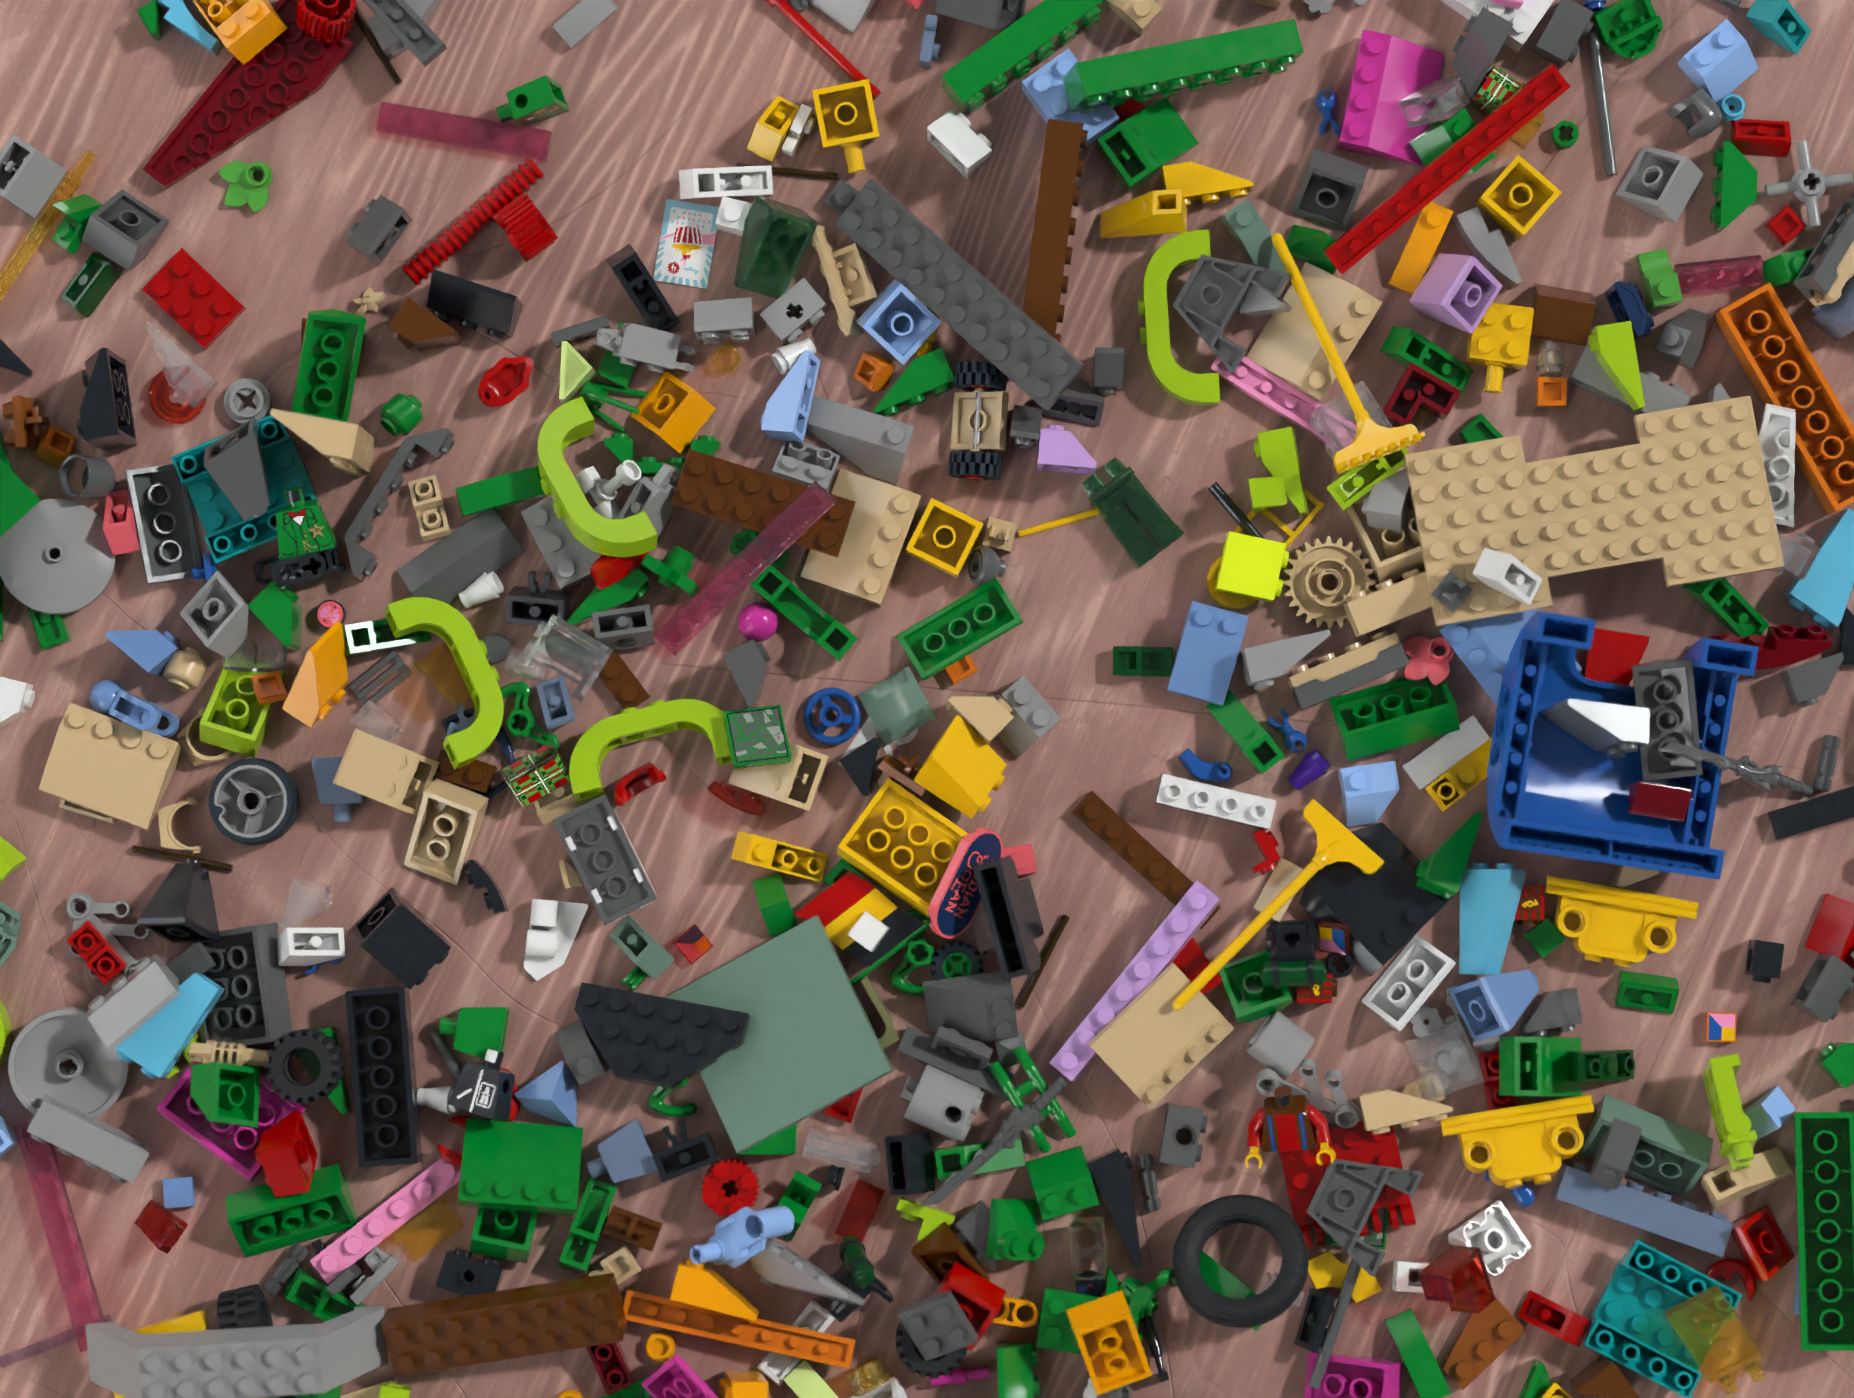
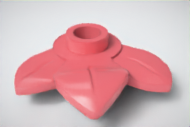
M1415 636L1401 644L1405 654L1410 657V664L1405 667L1404 671L1406 679L1419 681L1428 677L1434 686L1441 684L1447 679L1450 673L1449 662L1454 657V649L1445 638L1437 637L1430 640L1424 636ZM1438 649H1441L1445 652V654L1442 656H1437L1434 652Z

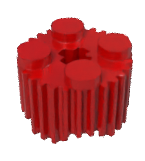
M298 0L296 8L298 27L306 31L307 35L312 34V38L316 36L318 40L323 38L328 43L338 42L340 36L343 37L344 33H348L349 29L352 28L357 2L356 0Z
M527 193L518 196L493 215L495 221L507 234L509 241L526 262L537 256L558 239L552 227Z
M736 1157L734 1160L728 1158L726 1161L724 1158L721 1162L717 1161L715 1165H712L706 1171L703 1177L704 1181L701 1183L703 1186L701 1192H703L702 1199L704 1204L708 1206V1209H713L712 1213L718 1212L719 1217L723 1214L724 1218L731 1216L743 1207L752 1209L751 1206L754 1207L761 1192L759 1189L761 1184L758 1183L760 1178L756 1177L758 1173L753 1172L754 1167H749V1162L745 1164L744 1159L738 1161ZM730 1180L735 1181V1187L739 1189L738 1193L727 1194V1189L723 1187L724 1182L729 1184Z

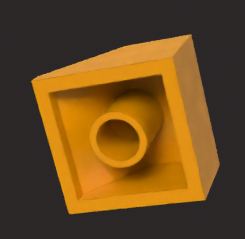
M666 371L638 405L637 408L640 412L638 414L632 413L630 416L680 454L690 444L700 428L709 420L716 408L696 390Z

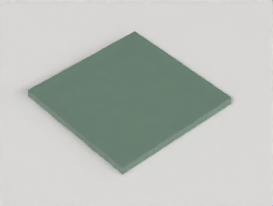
M817 915L665 997L745 1012L750 1015L743 1045L734 1051L731 1049L717 1058L718 1061L700 1072L734 1148L739 1154L893 1072L829 936Z

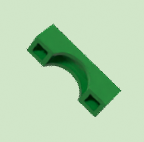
M770 563L750 584L754 591L839 663L858 642V638L816 605Z

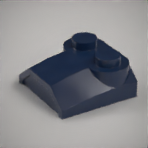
M1618 281L1604 292L1617 323L1631 321L1635 342L1651 334L1654 321L1650 312L1645 310L1642 303V293L1638 285H1632L1630 281L1625 283Z

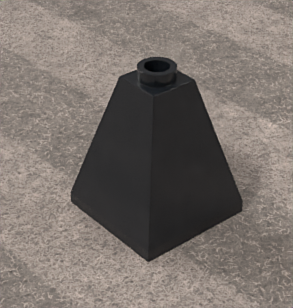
M186 858L184 863H176L139 916L137 924L171 943L219 942L220 935L209 871L201 867L202 862Z

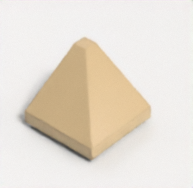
M559 860L564 888L571 889L584 886L578 871L567 860Z

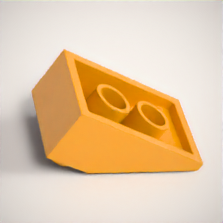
M337 621L308 650L282 707L284 711L310 728L319 719L324 721L330 714L332 705L338 706L347 693L343 690L348 681L343 627L340 622Z
M690 1256L687 1260L683 1259L680 1262L670 1297L671 1300L756 1322L760 1309L714 1268L705 1265L706 1262L698 1265L694 1264Z
M1122 1290L1066 1310L1097 1396L1153 1376Z

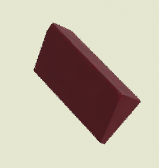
M1636 782L1630 785L1628 814L1684 822L1692 790L1647 782Z

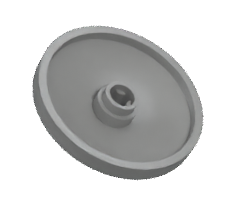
M67 499L41 500L0 537L1 579L9 592L20 603L37 612L62 615L84 609L103 594L113 577L116 555H113L104 534L103 520L90 508L78 502ZM52 550H59L61 554L59 558L52 559L50 552Z
M63 1007L46 1011L27 1023L16 1037L9 1055V1079L19 1101L33 1114L36 1113L45 1094L94 1118L107 1111L120 1096L127 1079L129 1063L116 1055L117 1049L111 1052L107 1049L87 1019L88 1010L76 1007ZM67 1058L73 1059L75 1065L68 1066L65 1064Z

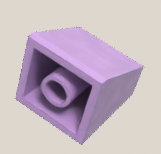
M1439 253L1409 302L1422 315L1473 334L1503 285L1474 256Z

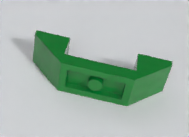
M611 433V438H604V445L621 463L625 460L635 462V441L633 438H628V434ZM700 435L698 440H691V449L715 456L721 451V442L715 441V436ZM639 457V462L635 463L641 470V477H654L664 464L673 465L682 471L685 458H668V462H656L657 458Z

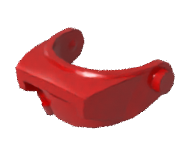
M647 762L614 783L615 797L613 799L617 806L620 805L622 807L628 800L659 782L663 783L667 777L663 770L659 771L654 764ZM649 773L648 775H644V776H642V777L636 779L635 781H633L632 783H630V784L625 788V786H626L631 780H633L634 778H636V777H638V776H640V775H642V774Z

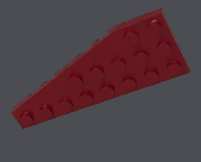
M279 0L273 8L288 28L246 64L243 65L233 56L144 166L143 170L168 189L318 92L356 45L345 36H340L338 42L328 43L323 38L318 40L316 36L312 38V34L307 35L306 31L298 27L296 19L298 0Z

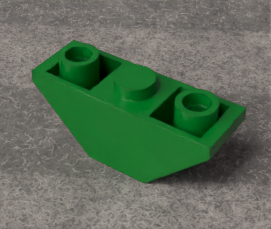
M1724 141L1720 144L1713 154V166L1717 167V178H1713L1712 195H1716V206H1712L1710 220L1711 223L1715 224L1714 232H1721L1754 203L1757 197L1758 171L1730 141Z

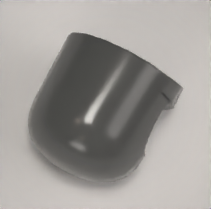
M1702 87L1690 97L1669 108L1666 112L1671 119H1679L1686 128L1685 133L1694 139H1700L1709 135L1718 127L1722 119L1720 108ZM1692 114L1700 120L1698 123H1694Z
M73 454L66 458L59 470L61 488L71 497L102 499L111 493L116 482V475L112 465L98 457ZM84 459L87 465L82 475L83 491L76 493L69 485V471L74 461Z

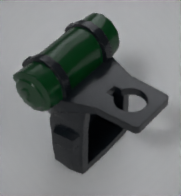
M1312 920L1271 922L1270 927L1266 929L1265 936L1266 951L1270 952V958L1268 962H1263L1259 973L1263 986L1279 989V987L1309 986V988H1314V985H1324L1328 972L1323 960H1316L1315 951L1319 949V935L1317 927L1313 925Z
M853 1235L842 1238L839 1251L843 1263L833 1275L829 1276L863 1299L871 1291H874L891 1303L894 1300L888 1286L875 1276L874 1266L868 1260L866 1249L862 1242ZM821 1296L822 1303L827 1311L841 1323L859 1306L858 1304Z

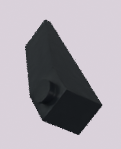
M1117 1147L1087 1161V1165L1136 1271L1142 1269L1132 1176L1129 1171L1134 1166L1127 1151L1121 1153Z

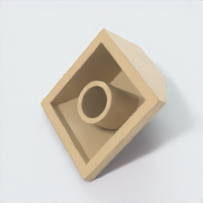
M952 696L944 706V709L953 718L957 714L963 717L987 744L1014 718L1010 714L1013 711L1012 708L1001 698L997 701L994 697Z

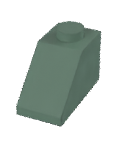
M629 914L609 935L626 955L655 981L675 960Z

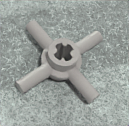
M1800 141L1796 143L1800 170L1794 174L1791 181L1767 184L1764 190L1766 196L1793 192L1798 199L1806 202L1809 227L1816 228L1821 226L1817 199L1824 194L1827 187L1852 184L1853 176L1851 172L1824 176L1820 170L1812 167L1808 141ZM1807 179L1808 183L1812 182L1814 185L1810 190L1809 186L1804 185V181Z

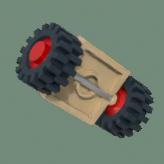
M960 361L956 363L954 387L974 392H954L950 448L953 451L950 452L948 476L967 480H999L1002 456L983 451H1005L1009 393L1004 392L1007 387V376L995 365L986 361Z

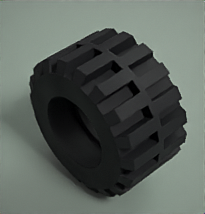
M302 1029L288 1032L281 1039L275 1041V1046L267 1054L269 1061L265 1062V1068H268L269 1074H266L267 1080H271L273 1084L270 1087L274 1092L278 1091L280 1093L279 1096L284 1100L289 1099L291 1100L290 1102L296 1104L312 1103L329 1096L332 1090L338 1087L340 1084L338 1081L344 1074L342 1065L345 1063L344 1058L340 1056V1052H342L340 1046H336L334 1044L335 1040L332 1037H327L322 1031ZM299 1049L312 1050L320 1060V1074L315 1081L308 1084L298 1082L290 1072V1059Z
M257 1284L220 1292L217 1301L219 1330L273 1326L268 1302Z
M901 1321L897 1326L895 1340L897 1354H899L903 1365H906L912 1373H918L920 1377L932 1376V1378H938L940 1375H949L953 1369L956 1370L960 1366V1363L967 1355V1348L964 1347L926 1361Z

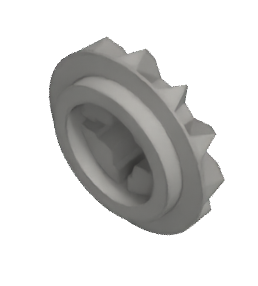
M244 378L237 380L230 385L225 393L224 406L226 412L234 421L244 424L253 417L256 420H260L267 416L271 406L270 393L261 382L255 379ZM241 394L246 397L253 395L252 401L257 408L254 409L247 406L245 409H242L244 403L238 395Z

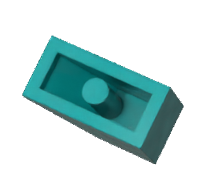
M1756 0L1746 15V18L1759 33L1795 55L1798 54L1812 32L1788 0Z

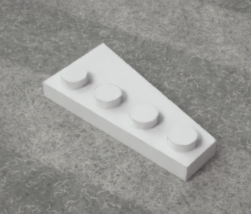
M1766 404L1758 436L1776 524L1794 527L1795 409Z

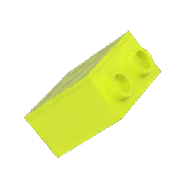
M1229 531L1225 538L1215 591L1270 603L1273 602L1275 596L1280 597L1283 580L1279 579L1281 568L1286 569L1289 552L1285 551L1286 543Z

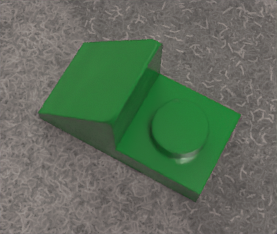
M87 194L54 203L52 206L66 216L50 239L74 254L82 243L90 215L103 204Z

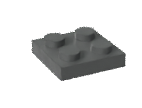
M950 1290L902 1307L897 1314L926 1361L975 1344L979 1337Z

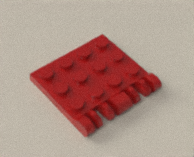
M1363 1121L1358 1122L1352 1128H1342L1339 1126L1329 1129L1331 1142H1328V1145L1335 1151V1159L1403 1169L1393 1125L1389 1126V1132L1373 1135L1372 1130H1365ZM1318 1144V1149L1279 1152L1293 1218L1303 1233L1307 1248L1313 1247L1308 1224L1312 1223L1318 1246L1324 1245L1325 1240L1321 1226L1306 1212L1331 1160L1328 1153H1322L1323 1165L1320 1166L1318 1164L1316 1156L1321 1150L1320 1144ZM1384 1184L1370 1213L1375 1233H1380L1382 1228L1377 1212L1379 1208L1387 1207L1390 1226L1392 1229L1399 1228L1397 1212L1394 1206L1397 1204L1403 1226L1416 1225L1413 1207L1408 1195ZM1367 1222L1359 1237L1369 1235Z

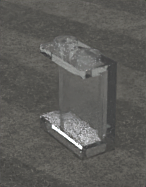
M553 614L547 624L541 621L533 635L537 640L531 638L522 652L527 655L522 665L528 667L531 660L536 659L578 685L571 696L582 702L613 650Z

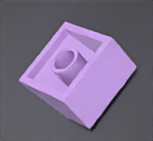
M1047 425L1046 429L1040 430L1036 470L1094 475L1097 462L1070 431H1064V426Z

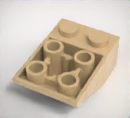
M355 728L333 783L417 816L424 790L432 782L440 762Z
M789 743L792 758L790 762L733 769L728 784L811 812L829 756Z

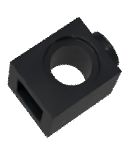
M1749 940L1745 974L1753 975V981L1770 983L1771 978L1780 979L1784 944Z

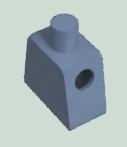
M343 757L312 758V767L320 804L334 805V822L352 821L351 804H365L366 796L333 783Z
M639 1118L633 1120L598 1144L597 1148L601 1157L587 1163L588 1170L593 1179L609 1173L613 1183L658 1171L652 1156L654 1151Z

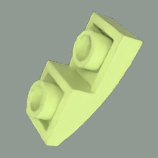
M806 1360L802 1361L783 1379L799 1398H839Z

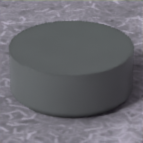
M493 633L484 638L483 642L488 652L487 660L499 663L509 657L511 644L505 636Z

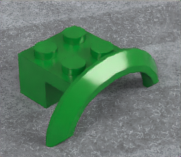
M1110 1266L1107 1268L1105 1296L1117 1292L1118 1277ZM1044 1285L1035 1340L1036 1347L1082 1355L1066 1310L1101 1297L1075 1293L1071 1289Z

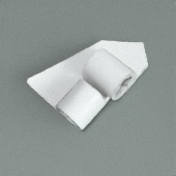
M532 899L530 926L527 930L524 969L536 981L564 965L587 911V904Z

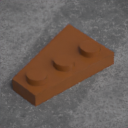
M1484 1286L1474 1309L1471 1310L1463 1330L1455 1340L1441 1367L1462 1390L1526 1331L1486 1286Z

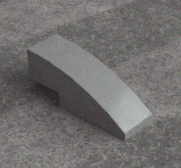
M1478 206L1456 215L1453 222L1471 253L1488 271L1513 289L1519 286L1522 280L1501 230L1497 229L1489 233Z

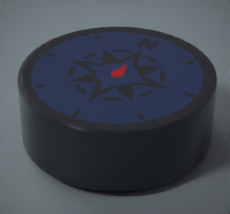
M1085 1270L1077 1277H1100L1101 1274L1095 1270ZM1104 1280L1075 1281L1077 1293L1100 1297L1104 1291L1105 1282Z

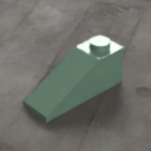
M1248 199L1224 214L1221 222L1251 265L1286 272L1272 243L1271 233Z

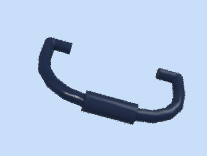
M472 708L463 710L465 717L472 716L474 713ZM457 713L442 720V725L446 732L449 722L459 720ZM501 725L496 739L504 756H507L508 764L511 765L515 762L513 754L515 750L503 725ZM503 780L499 785L490 789L488 795L477 791L474 792L490 798L500 793L508 785Z

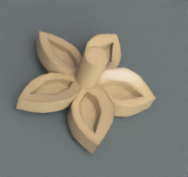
M369 287L364 292L363 298L353 300L360 307L356 315L362 316L367 310L372 314L377 313V305L383 302L386 295L383 292H374Z

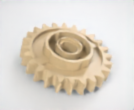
M1330 536L1326 537L1324 544L1318 538H1315L1314 547L1306 542L1303 544L1305 552L1297 549L1294 551L1297 560L1288 559V564L1292 569L1283 571V574L1289 577V580L1283 581V586L1289 587V591L1283 597L1292 598L1288 608L1297 607L1298 610L1295 616L1298 617L1304 614L1306 616L1305 624L1315 620V628L1318 629L1322 622H1324L1327 630H1330L1333 622H1335L1339 628H1342L1343 619L1350 623L1343 606L1350 602L1348 596L1365 590L1366 595L1373 593V591L1368 589V586L1374 585L1376 581L1369 579L1368 575L1373 573L1374 569L1365 568L1370 559L1365 558L1361 560L1359 556L1362 553V549L1353 552V542H1350L1345 547L1342 545V538H1338L1335 544L1332 543ZM1329 575L1335 579L1336 587L1334 590L1328 591L1322 587L1321 579L1323 576Z

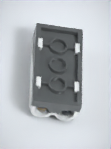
M604 794L552 820L604 925L610 924L657 900V895L608 795Z

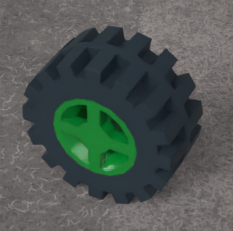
M963 941L945 943L933 955L931 961L932 976L934 980L982 974L983 961L980 953L972 945Z

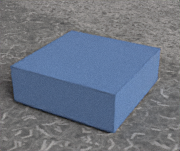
M194 1176L163 1179L164 1208L196 1205Z

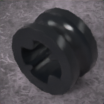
M1334 952L1326 961L1328 972L1335 977L1348 976L1353 970V959L1346 952L1345 954ZM1337 956H1343V962L1348 963L1347 969H1341V973L1336 972V967L1332 965L1333 959L1338 960Z
M831 1162L825 1188L833 1186L836 1191H839L845 1165L837 1167L834 1162Z

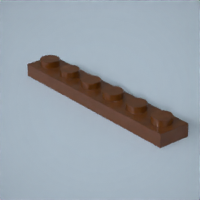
M1090 791L1072 811L1077 818L1174 906L1179 903L1194 884L1093 791ZM1220 906L1216 907V909L1212 912V914L1208 917V919L1204 922L1200 929H1202L1210 921V919L1219 911V909L1221 908Z

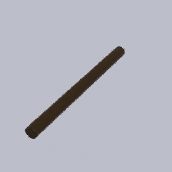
M356 10L354 20L396 85L401 84L402 80Z
M737 163V167H744V166H761V165H751V164H740V163ZM772 167V174L837 180V173Z
M135 845L132 847V853L183 863L186 858L201 861V866L229 872H232L233 869L231 864Z
M1063 914L1040 959L1041 965L1039 970L1033 973L1017 1005L1025 1007L1070 917Z

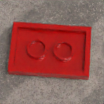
M183 248L142 289L206 350L246 309Z

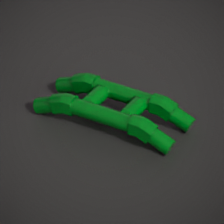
M1024 1046L1016 1048L1013 1052L1030 1079L1015 1088L999 1061L989 1066L990 1071L1013 1108L1018 1106L1019 1109L1025 1106L1022 1100L1023 1096L1037 1089L1041 1096L1049 1087ZM1056 1098L1039 1113L1045 1117L1052 1113L1067 1138H1071L1076 1134L1075 1128ZM1036 1125L1027 1128L1042 1153L1049 1152L1052 1146L1040 1127Z

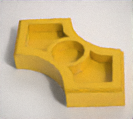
M1327 1250L1309 1259L1308 1273L1316 1289L1323 1287L1341 1289L1349 1265L1337 1260L1332 1252ZM1362 1267L1351 1296L1355 1303L1382 1291L1376 1276L1369 1275Z

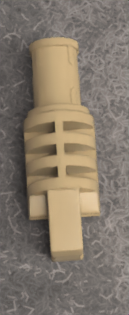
M206 1040V1043H190L188 1058L191 1061L203 1063L221 1062L265 1068V1062L269 1061V1056H267L269 1050L246 1048V1045H243V1043L235 1044L233 1042L226 1043L223 1041Z

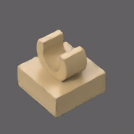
M989 517L982 545L1010 553L1017 523Z

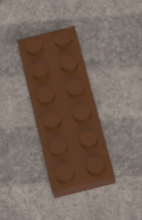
M688 449L671 502L673 506L836 558L839 556L856 504L855 501L692 449Z

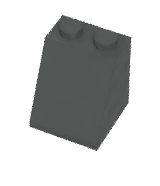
M935 0V13L993 30L1006 29L1024 15L1027 0Z
M253 417L206 447L203 464L244 521L250 517L255 519L263 515L268 510L267 506H269L270 483L258 421Z

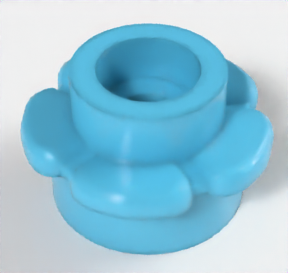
M1727 94L1717 104L1721 110L1722 119L1725 121H1738L1744 116L1743 111L1746 109V104L1742 97L1737 94ZM1729 106H1733L1734 110H1730Z

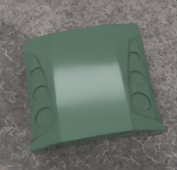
M909 667L904 668L858 695L885 746L936 718L934 711Z

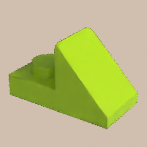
M1283 477L1248 479L1254 513L1265 511V508L1287 504Z
M899 1197L896 1210L901 1211L900 1217L917 1222L918 1217L923 1218L917 1241L925 1238L944 1222L950 1225L955 1220V1214Z

